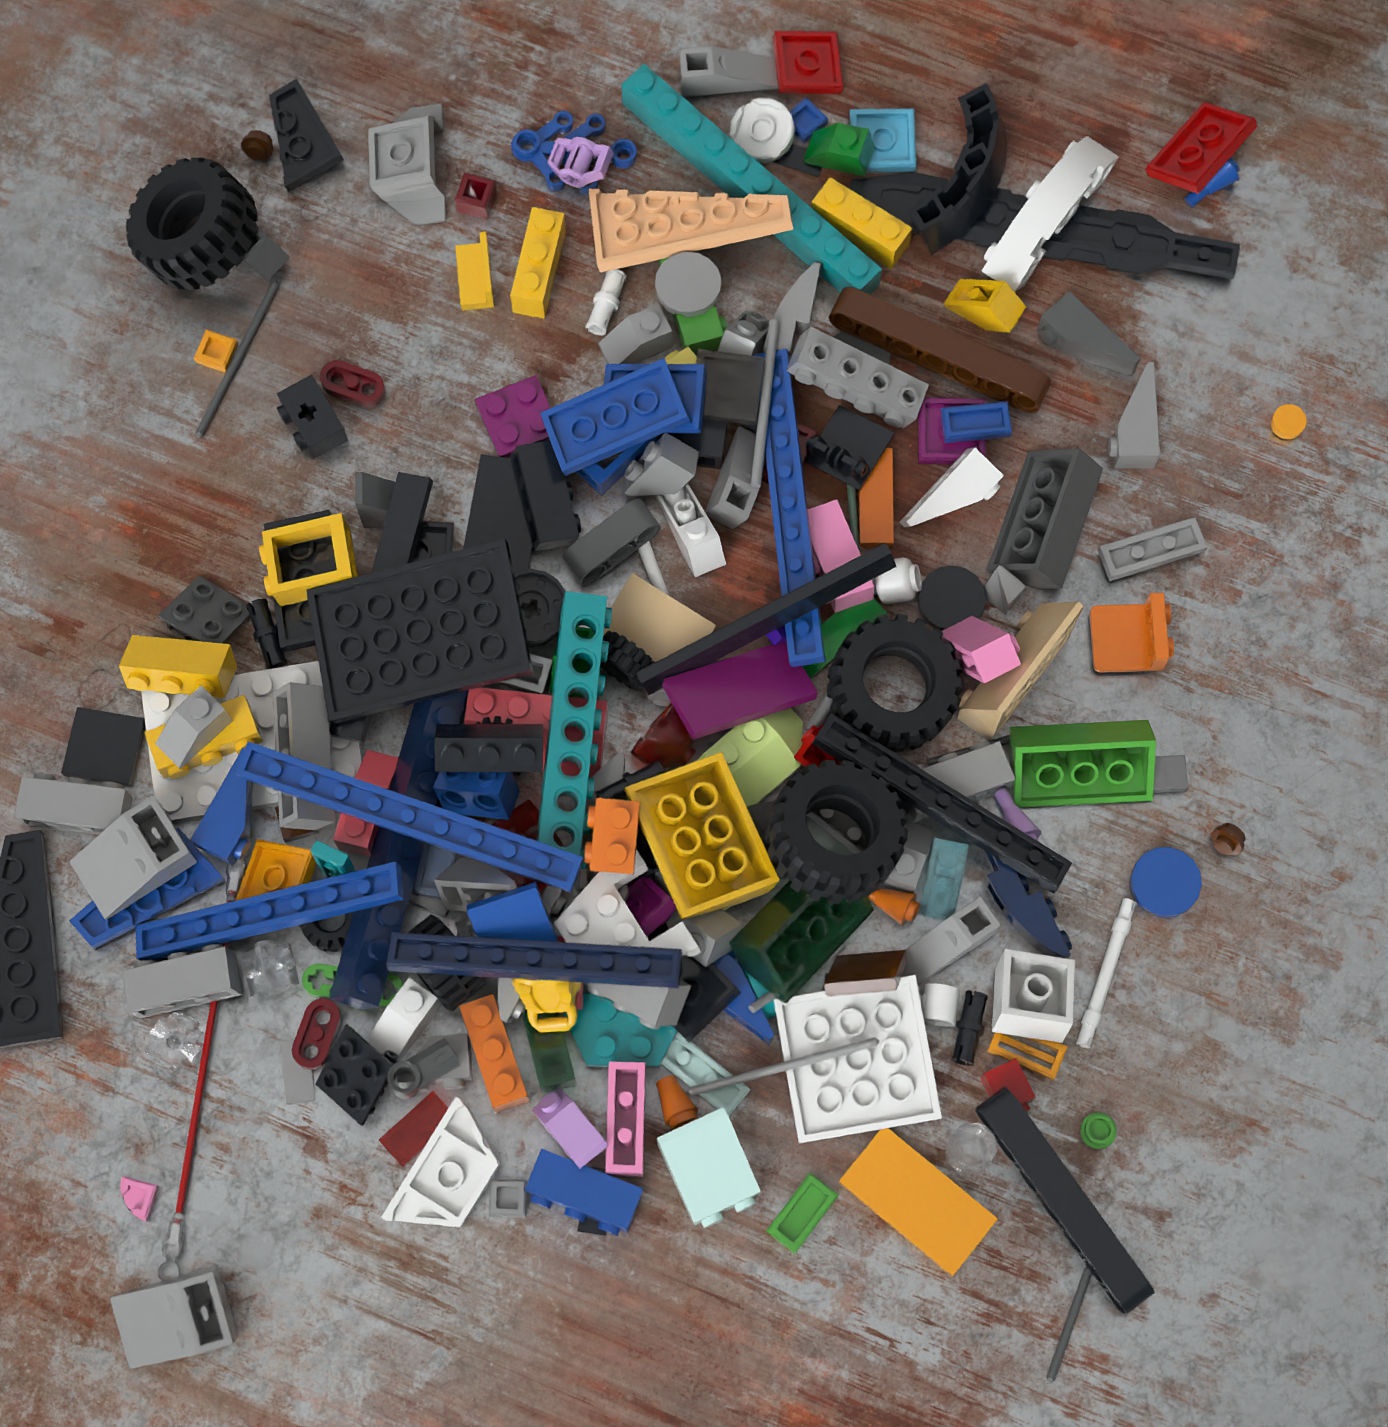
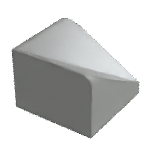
M999 565L984 586L986 599L1006 615L1022 598L1025 585L1006 568Z

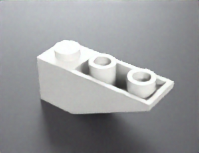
M688 483L676 494L655 495L680 551L695 577L726 565L719 535Z

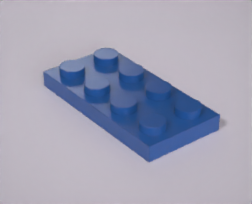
M665 358L540 413L560 468L565 476L690 422Z

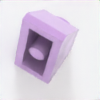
M561 1087L545 1095L539 1104L532 1109L552 1138L579 1169L609 1146Z

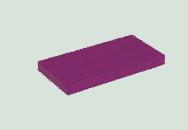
M787 641L775 646L771 644L666 678L662 684L663 689L693 740L815 700L818 694L803 666L791 667Z

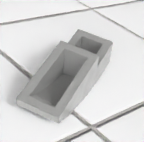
M814 262L800 275L786 293L773 319L779 321L776 351L787 349L790 358L795 335L800 336L811 324L821 263ZM767 337L764 345V353H766Z

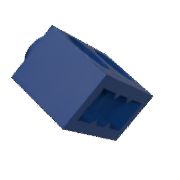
M439 772L433 786L443 809L461 815L505 820L510 819L520 793L512 772Z

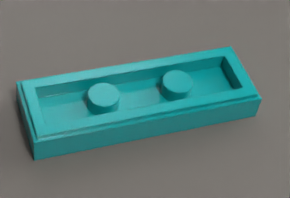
M316 840L311 853L325 879L356 871L349 855Z

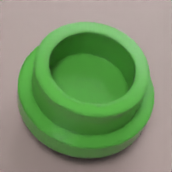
M1096 1112L1088 1115L1082 1121L1080 1135L1087 1146L1093 1149H1104L1114 1142L1117 1128L1111 1117L1104 1113Z

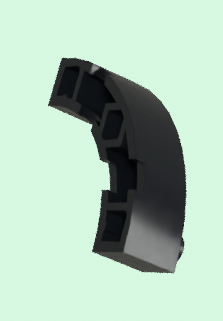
M987 83L958 98L965 116L967 142L963 145L960 156L954 166L955 173L943 188L940 185L928 197L908 209L916 229L931 255L953 242L976 221L993 198L1004 172L1007 155L1006 132L993 94Z

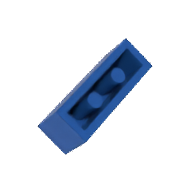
M542 1148L525 1187L526 1193L532 1195L530 1202L550 1209L553 1203L565 1208V1216L583 1223L586 1217L600 1222L598 1229L618 1236L620 1230L628 1233L644 1193L643 1188L585 1165L579 1169L572 1160Z

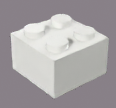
M1004 949L995 967L992 1032L1062 1043L1073 1025L1075 960Z

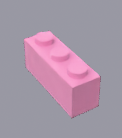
M838 500L808 509L815 574L822 576L861 556ZM870 580L828 603H831L836 613L873 600L874 584Z
M970 616L942 631L944 634L941 640L944 644L950 641L956 651L952 656L954 660L961 659L962 672L982 683H986L1021 665L1017 655L1020 652V647L1015 637L1011 633L1008 634L986 621L984 622L974 616Z
M609 1062L606 1143L609 1146L606 1147V1174L613 1177H643L645 1062Z

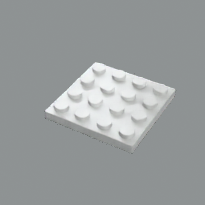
M916 975L901 977L896 991L828 996L825 991L774 1000L784 1062L874 1037L880 1040L876 1047L786 1071L799 1143L942 1119Z

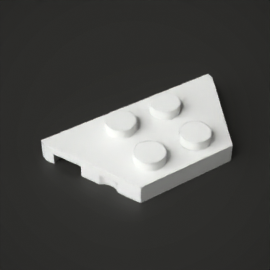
M454 1098L381 1218L384 1220L463 1227L501 1163L461 1098Z

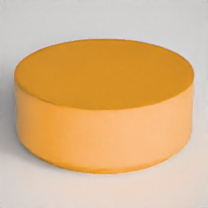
M1293 404L1280 406L1271 418L1273 432L1278 437L1287 440L1297 438L1307 423L1304 411Z

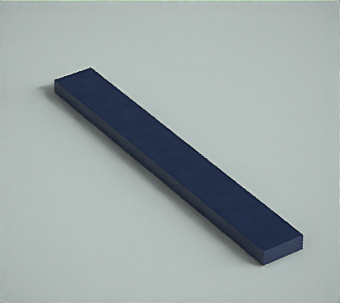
M392 932L386 967L388 971L679 988L683 954L682 949Z

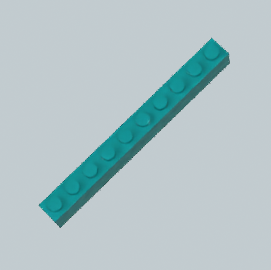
M645 64L641 65L621 84L622 104L724 193H727L730 198H745L748 194L787 195L794 230L773 235L808 266H811L814 262L821 263L820 276L839 293L843 288L852 287L871 295L879 287L881 267Z

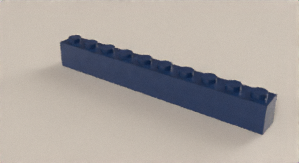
M468 690L414 704L390 787L391 791L436 806L438 797L433 789L439 772H435L436 725L459 724ZM380 826L378 827L367 868L395 861L401 865L404 900L353 913L329 999L360 1010L379 1007L389 973L386 964L392 932L400 933L425 842Z

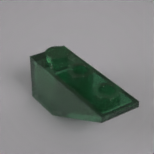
M526 1009L522 1016L542 1094L553 1092L559 1087L564 1089L577 1085L564 1031L540 1033L531 1026ZM559 1012L540 1013L537 1018L560 1017Z

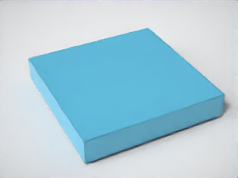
M914 109L849 110V125L869 129L875 146L866 173L916 171Z

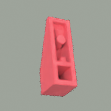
M367 750L355 778L390 790L399 757ZM341 813L333 841L338 850L370 857L379 826Z

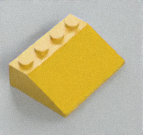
M722 752L625 787L624 790L629 801H640L639 824L682 920L738 905L769 893L780 881Z

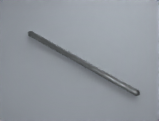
M277 281L271 282L195 432L197 438L203 437L279 287Z

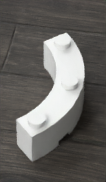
M1088 136L1081 139L1078 143L1072 141L1064 152L1063 158L1054 166L1042 182L1036 180L1026 195L1028 201L1015 217L999 243L994 242L984 255V259L987 262L982 272L994 280L1006 281L1014 292L1025 286L1034 269L1046 253L1041 248L1042 245L1052 237L1054 232L1056 234L1060 233L1078 209L1082 196L1088 198L1097 188L1103 185L1119 156Z

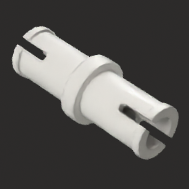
M621 270L606 271L600 292H597L593 298L595 305L586 324V329L595 335L602 336L606 334L612 313L617 311L620 301L618 298L627 279V276Z

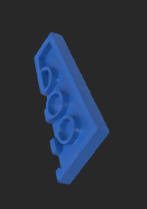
M178 827L176 829L195 857L196 864L107 920L104 919L92 900L69 921L91 947L95 949L134 929L135 925L143 924L226 880Z

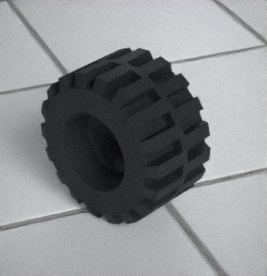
M431 914L408 932L413 934L455 936L438 917ZM416 973L433 995L439 999L440 1003L451 1011H454L487 984L486 978L480 976Z

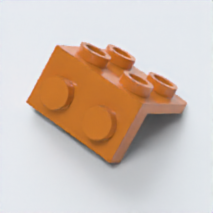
M1150 593L1145 604L1095 605L1091 608L1089 615L1093 667L1095 671H1162L1169 657H1173V637H1168L1167 625L1171 623L1170 604H1165L1164 593Z
M596 798L595 806H589L587 826L593 829L592 842H586L584 863L590 865V871L595 873L609 872L634 875L640 801Z

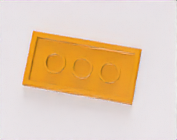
M889 1128L881 1129L838 1182L951 1277L998 1220L997 1217Z

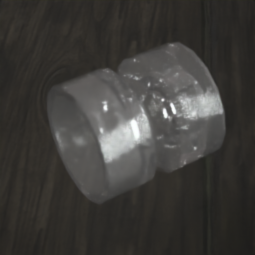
M967 1123L960 1126L951 1135L945 1147V1156L951 1168L955 1172L969 1176L981 1173L994 1160L997 1153V1142L994 1134L988 1127L979 1123Z

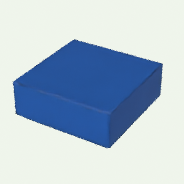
M807 97L789 111L794 122L795 135L804 144L811 139L813 131L822 129L828 124V118Z

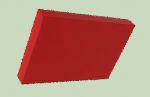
M1203 102L1145 167L1147 176L1199 194L1258 127L1256 119Z

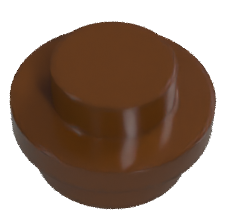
M260 130L250 131L243 137L241 142L242 151L253 160H267L274 151L271 137Z
M1223 823L1221 826L1214 828L1211 833L1214 847L1224 855H1239L1243 851L1246 837L1237 826L1231 823Z

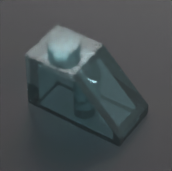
M938 838L933 839L929 851L918 915L946 920L955 913L963 880L968 844Z

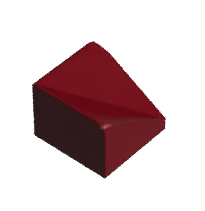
M464 172L454 200L457 212L488 220L497 193L496 181Z

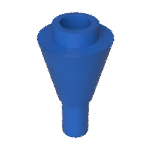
M1230 157L1200 193L1190 192L1184 197L1185 202L1193 208L1206 195H1210L1238 181L1240 169L1237 163Z

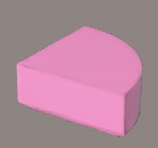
M122 1176L121 1194L126 1206L133 1215L148 1222L159 1186Z

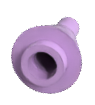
M1007 788L998 790L994 795L1003 810L1004 821L1038 841L1037 838L1041 835V830L1015 805Z

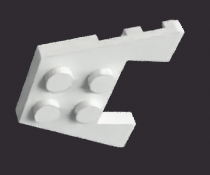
M637 849L634 875L599 872L554 922L565 942L682 949V954H687L688 957L701 952L683 922L649 941L617 891L618 888L649 870Z

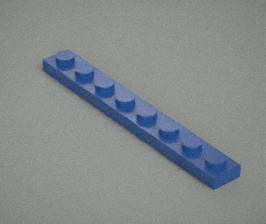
M395 861L135 925L136 959L140 961L156 960L168 957L173 953L194 951L212 944L227 943L404 900L401 865Z

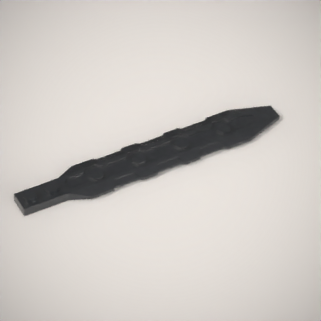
M908 172L853 179L850 190L912 227V234L919 235L908 209L920 203L940 185L943 188L948 181L947 178ZM997 188L993 198L982 214L956 239L975 242L976 246L987 248L994 242L998 244L1015 217L1028 201L1026 195L1012 193L1009 189ZM1079 205L1060 233L1056 234L1054 232L1052 237L1046 240L1041 248L1046 251L1042 258L1064 261L1065 259L1102 265L1108 270L1136 275L1169 267L1233 279L1236 273L1240 244L1177 233L1148 214L1120 209L1110 211Z

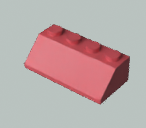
M479 687L468 690L464 724H475L478 721L482 724L483 718L489 717L492 723L495 716H501V723H506L507 718L513 720L512 724H543V772L541 773H544L552 695ZM568 697L570 704L574 707H583L587 704L586 699ZM596 700V709L602 710L599 731L593 730L592 743L598 744L596 765H590L588 778H591L602 768L609 715L607 701ZM569 727L564 730L566 738L572 742H579L583 739L582 732L578 728ZM567 761L561 764V770L565 775L577 776L579 774V768L575 763Z

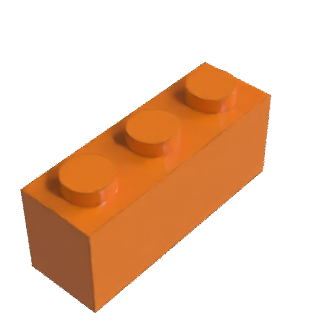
M494 994L459 1005L495 1113L530 1102L504 1022L500 1019L499 1007Z

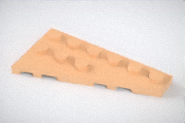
M589 188L596 260L600 273L668 258L682 252H695L794 230L787 195L748 194L745 198H729L727 193H715L714 197H700L698 192L648 191L644 195L629 194L628 190L616 189V193H601L600 189Z

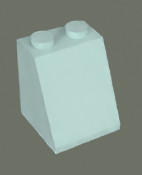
M724 1107L657 1138L658 1148L694 1226L702 1223L703 1227L707 1228L723 1220L724 1218L721 1213L735 1207L738 1213L757 1204L755 1197L759 1196L761 1191Z

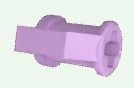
M557 137L548 164L551 170L566 184L573 187H584L586 184L605 177L614 153L610 146L595 144L586 138L575 137L570 140ZM565 152H570L565 167L559 170ZM598 157L593 171L587 173L592 159Z

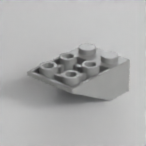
M154 795L123 813L69 861L105 920L197 863L168 814Z
M218 1264L110 1296L129 1369L193 1356L231 1345L238 1336Z

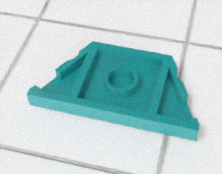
M583 993V1009L577 1010V1020L570 1031L587 1067H609V1062H645L646 1068L660 1067L671 1042L678 1033L673 1026H660V1029L646 1027L639 1022L640 1017L633 1013L618 1010L613 1006L614 1001L609 998L600 997L592 993ZM566 1011L562 1012L564 1017H568Z

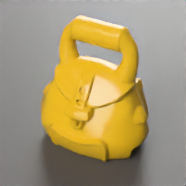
M512 979L515 992L519 994L527 1009L529 1022L540 1033L569 1031L574 1026L577 1020L575 996L581 989L582 983ZM566 1011L568 1017L537 1018L540 1013Z

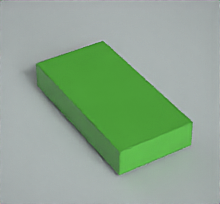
M809 1173L766 1232L792 1253L796 1254L839 1194Z

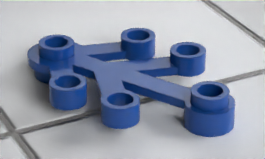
M568 111L557 112L553 120L536 132L532 130L518 132L511 142L513 155L523 162L532 161L546 177V185L551 191L562 190L566 183L562 180L558 183L550 181L553 177L559 176L551 170L548 160L544 156L551 155L555 142L547 140L557 132L564 134L572 130L573 117ZM591 114L587 117L584 124L565 136L564 139L572 140L575 137L587 139L589 136H600L605 131V120L599 114ZM562 119L569 121L566 125L558 123ZM594 122L601 124L598 128H592L590 125ZM619 139L612 144L611 149L614 154L611 161L615 166L625 169L631 167L636 162V146L632 141ZM525 145L533 146L530 150L522 149ZM567 151L562 159L564 166L570 155V152ZM622 154L629 156L627 159H619L618 157ZM593 182L591 186L579 187V190L583 194L589 195V188L597 189L598 182Z

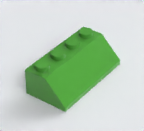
M1149 720L1010 727L1009 763L1015 777V782L1012 786V796L1015 805L1021 808L1153 801L1156 738Z

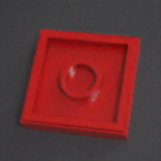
M774 31L772 38L779 94L842 93L844 86L837 31Z

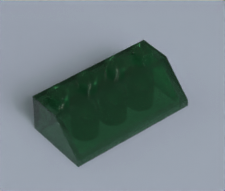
M789 880L740 930L729 944L742 968L778 1000L787 1004L874 911L866 895L863 894L860 900L851 903L847 902L846 898L843 897L840 904H829L826 897H821L819 901L808 898L809 892L803 889L798 893L790 887L792 881Z

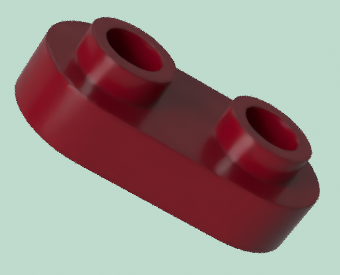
M335 360L324 365L320 372V381L323 389L332 396L364 407L376 406L385 397L386 390L383 379L373 371L344 361ZM336 378L344 379L341 384H333ZM368 388L375 390L371 395L363 394Z
M326 998L316 999L307 1006L292 1046V1056L295 1062L304 1069L315 1070L322 1067L330 1055L342 1021L341 1011L333 1001ZM325 1012L330 1014L328 1023H318L320 1014ZM308 1046L317 1047L318 1053L314 1058H307L305 1056V1050Z

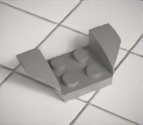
M442 103L411 107L392 124L368 128L370 188L414 225L446 221V195L435 184L434 132L444 131Z

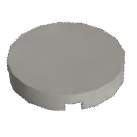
M682 252L672 255L661 264L656 273L655 291L659 302L667 311L673 314H683V317H695L705 314L715 306L721 291V276L718 267L708 257L694 252Z

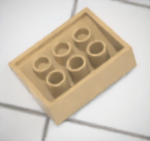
M1078 601L1042 603L1034 612L1027 610L1017 624V627L1021 630L1015 636L1020 647V652L1017 655L1021 665L986 683L980 682L974 691L968 689L961 697L959 704L961 709L957 719L986 740L992 741L1070 638L1084 605Z

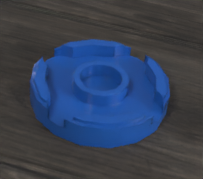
M1171 847L1155 848L1143 854L1134 865L1130 877L1131 893L1141 908L1153 913L1155 916L1161 918L1176 917L1188 911L1198 899L1202 887L1201 873L1194 860L1183 851Z

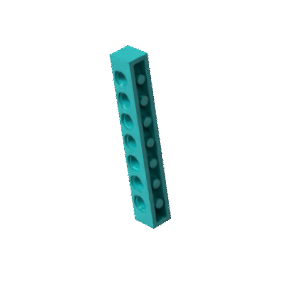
M565 591L561 607L536 841L584 858L585 848H581L582 835H588L590 829L587 826L588 813H585L586 799L592 800L594 792V779L588 778L590 765H596L598 744H593L592 738L593 730L599 731L602 714V710L596 709L597 696H603L605 676L599 675L600 662L606 663L609 642L603 641L604 628L610 629L612 608L606 607L607 596ZM581 625L588 626L593 631L594 636L589 639H583L577 635L575 629ZM576 659L585 660L590 666V671L579 673L574 670L572 662ZM573 693H579L585 697L587 704L583 707H574L570 704L568 696ZM569 727L578 728L582 732L583 739L579 742H572L566 738L564 730ZM567 761L575 763L579 768V774L574 777L566 776L561 770V764ZM561 796L571 797L576 804V809L570 812L561 810L557 804V799ZM557 831H566L572 838V844L567 847L557 845L553 834ZM583 862L582 870H585L586 863Z

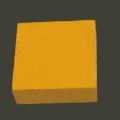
M206 329L194 360L198 364L226 372L239 343L235 338Z

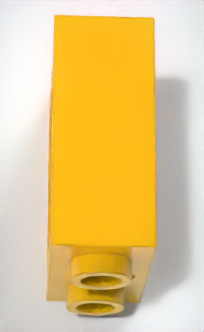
M342 513L262 531L264 544L259 545L261 560L264 565H267L268 575L264 576V585L268 596H273L280 606L308 600L306 591L308 589L358 577L351 528ZM332 536L337 570L283 583L278 548Z

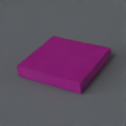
M924 397L918 413V464L953 465L966 449L974 447L986 457V439L944 443L940 416L941 408L985 404V398Z

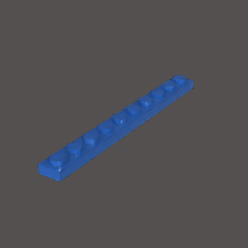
M787 349L777 350L775 355L765 444L782 596L816 579L792 374L786 371L790 362ZM766 353L754 355L759 402ZM819 607L785 624L788 657L791 667L826 662Z
M249 741L235 773L239 778L569 893L573 892L584 862V858L579 855Z

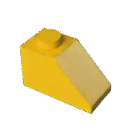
M959 279L943 304L950 311L986 331L1010 333L1016 326L1026 308L1025 304L1006 281Z

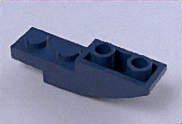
M985 852L994 872L986 876L984 884L1003 916L1030 945L1043 955L1068 959L1071 956L1069 950L1072 949V944L1065 930L1059 931L1054 920L1057 917L1056 909L1050 898L1044 899L1041 891L1028 896L1026 892L1029 891V885L1025 876Z

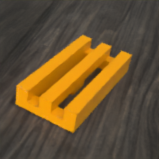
M994 1033L987 1050L988 1053L1006 1061L1016 1058L1020 1067L1052 1081L1055 1079L1068 1046L1059 1042L1024 1037L1056 1051V1057H1053L1002 1033ZM999 1042L1044 1061L1052 1065L1051 1069L999 1047L998 1044Z

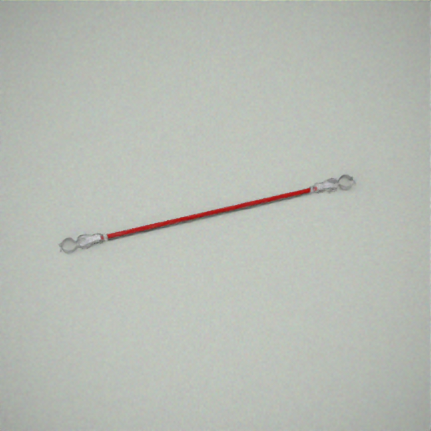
M251 844L249 846V850L247 851L244 857H246L250 853ZM243 858L241 860L237 859L233 866L227 863V883L225 889L227 903L235 901L247 869L246 861ZM228 942L222 943L221 945L227 948ZM218 1001L210 1002L176 1211L173 1213L172 1220L169 1223L167 1237L163 1241L162 1255L166 1257V1261L160 1264L157 1270V1276L160 1281H162L159 1276L160 1268L168 1262V1258H175L173 1262L178 1267V1276L181 1273L179 1266L175 1262L181 1258L184 1250L183 1232L185 1225L183 1208Z

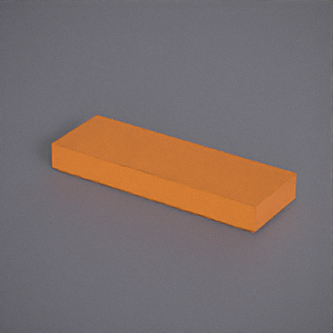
M886 448L859 491L860 547H878L885 543L888 547H893V448Z

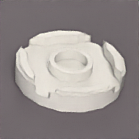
M772 98L751 100V103L741 106L731 120V139L759 163H768L779 159L789 150L794 141L795 126L791 114L782 103Z

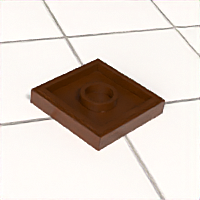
M906 950L837 955L824 982L826 995L837 996L896 991L907 964Z

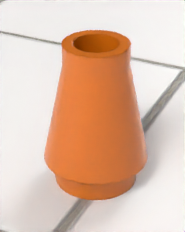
M675 1075L666 1076L656 1082L664 1123L670 1126L671 1131L698 1119L696 1116L698 1109L680 1086Z

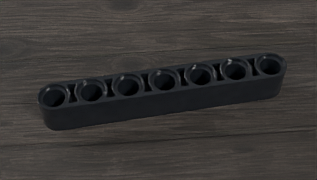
M1004 1086L977 1106L975 1111L982 1123L1116 1308L1126 1316L1152 1296L1155 1291L1150 1282L1012 1092Z

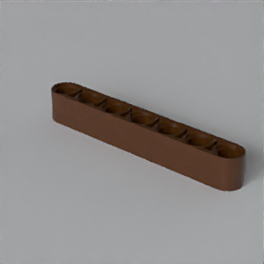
M843 288L829 314V321L835 328L1000 402L1008 401L1009 406L1022 412H1038L1051 384L1049 376L1034 367L856 288Z

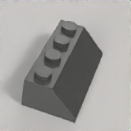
M1080 448L1028 451L986 570L993 574L1000 565L1006 568L1024 585L1036 589H1062L1103 468Z

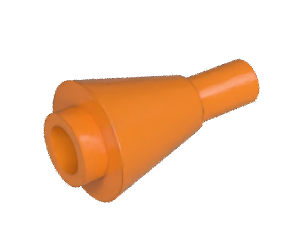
M881 888L869 896L862 895V897L873 901L876 906L902 926L907 921L913 922L920 908V903L916 901L917 894Z

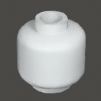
M904 557L894 559L897 567L872 579L874 595L878 594V597L884 604L912 601L917 591H921L922 588L921 574L917 564H912L909 559Z

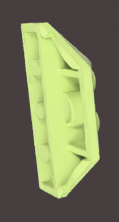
M791 708L737 725L703 753L698 760L722 752L746 807L759 804L801 767V763L794 756L802 746L803 721Z

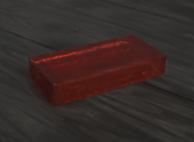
M432 1091L385 1133L379 1141L404 1168L422 1152L448 1110V1107Z

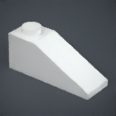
M975 447L968 448L899 523L903 527H911L981 501L983 498L988 500L1000 488L998 482L1004 475Z
M408 978L387 1006L366 1041L381 1054H384L386 1050L395 1052L398 1055L397 1062H400L442 1006L439 999Z

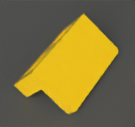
M486 231L479 232L480 243L455 245L462 311L494 308Z

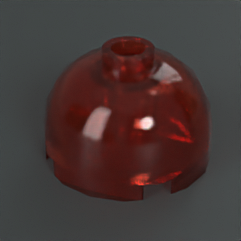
M672 703L651 723L650 729L644 735L645 739L640 737L630 751L636 759L646 766L658 760L664 770L670 769L677 763L684 766L696 752L692 747L695 740L691 738Z

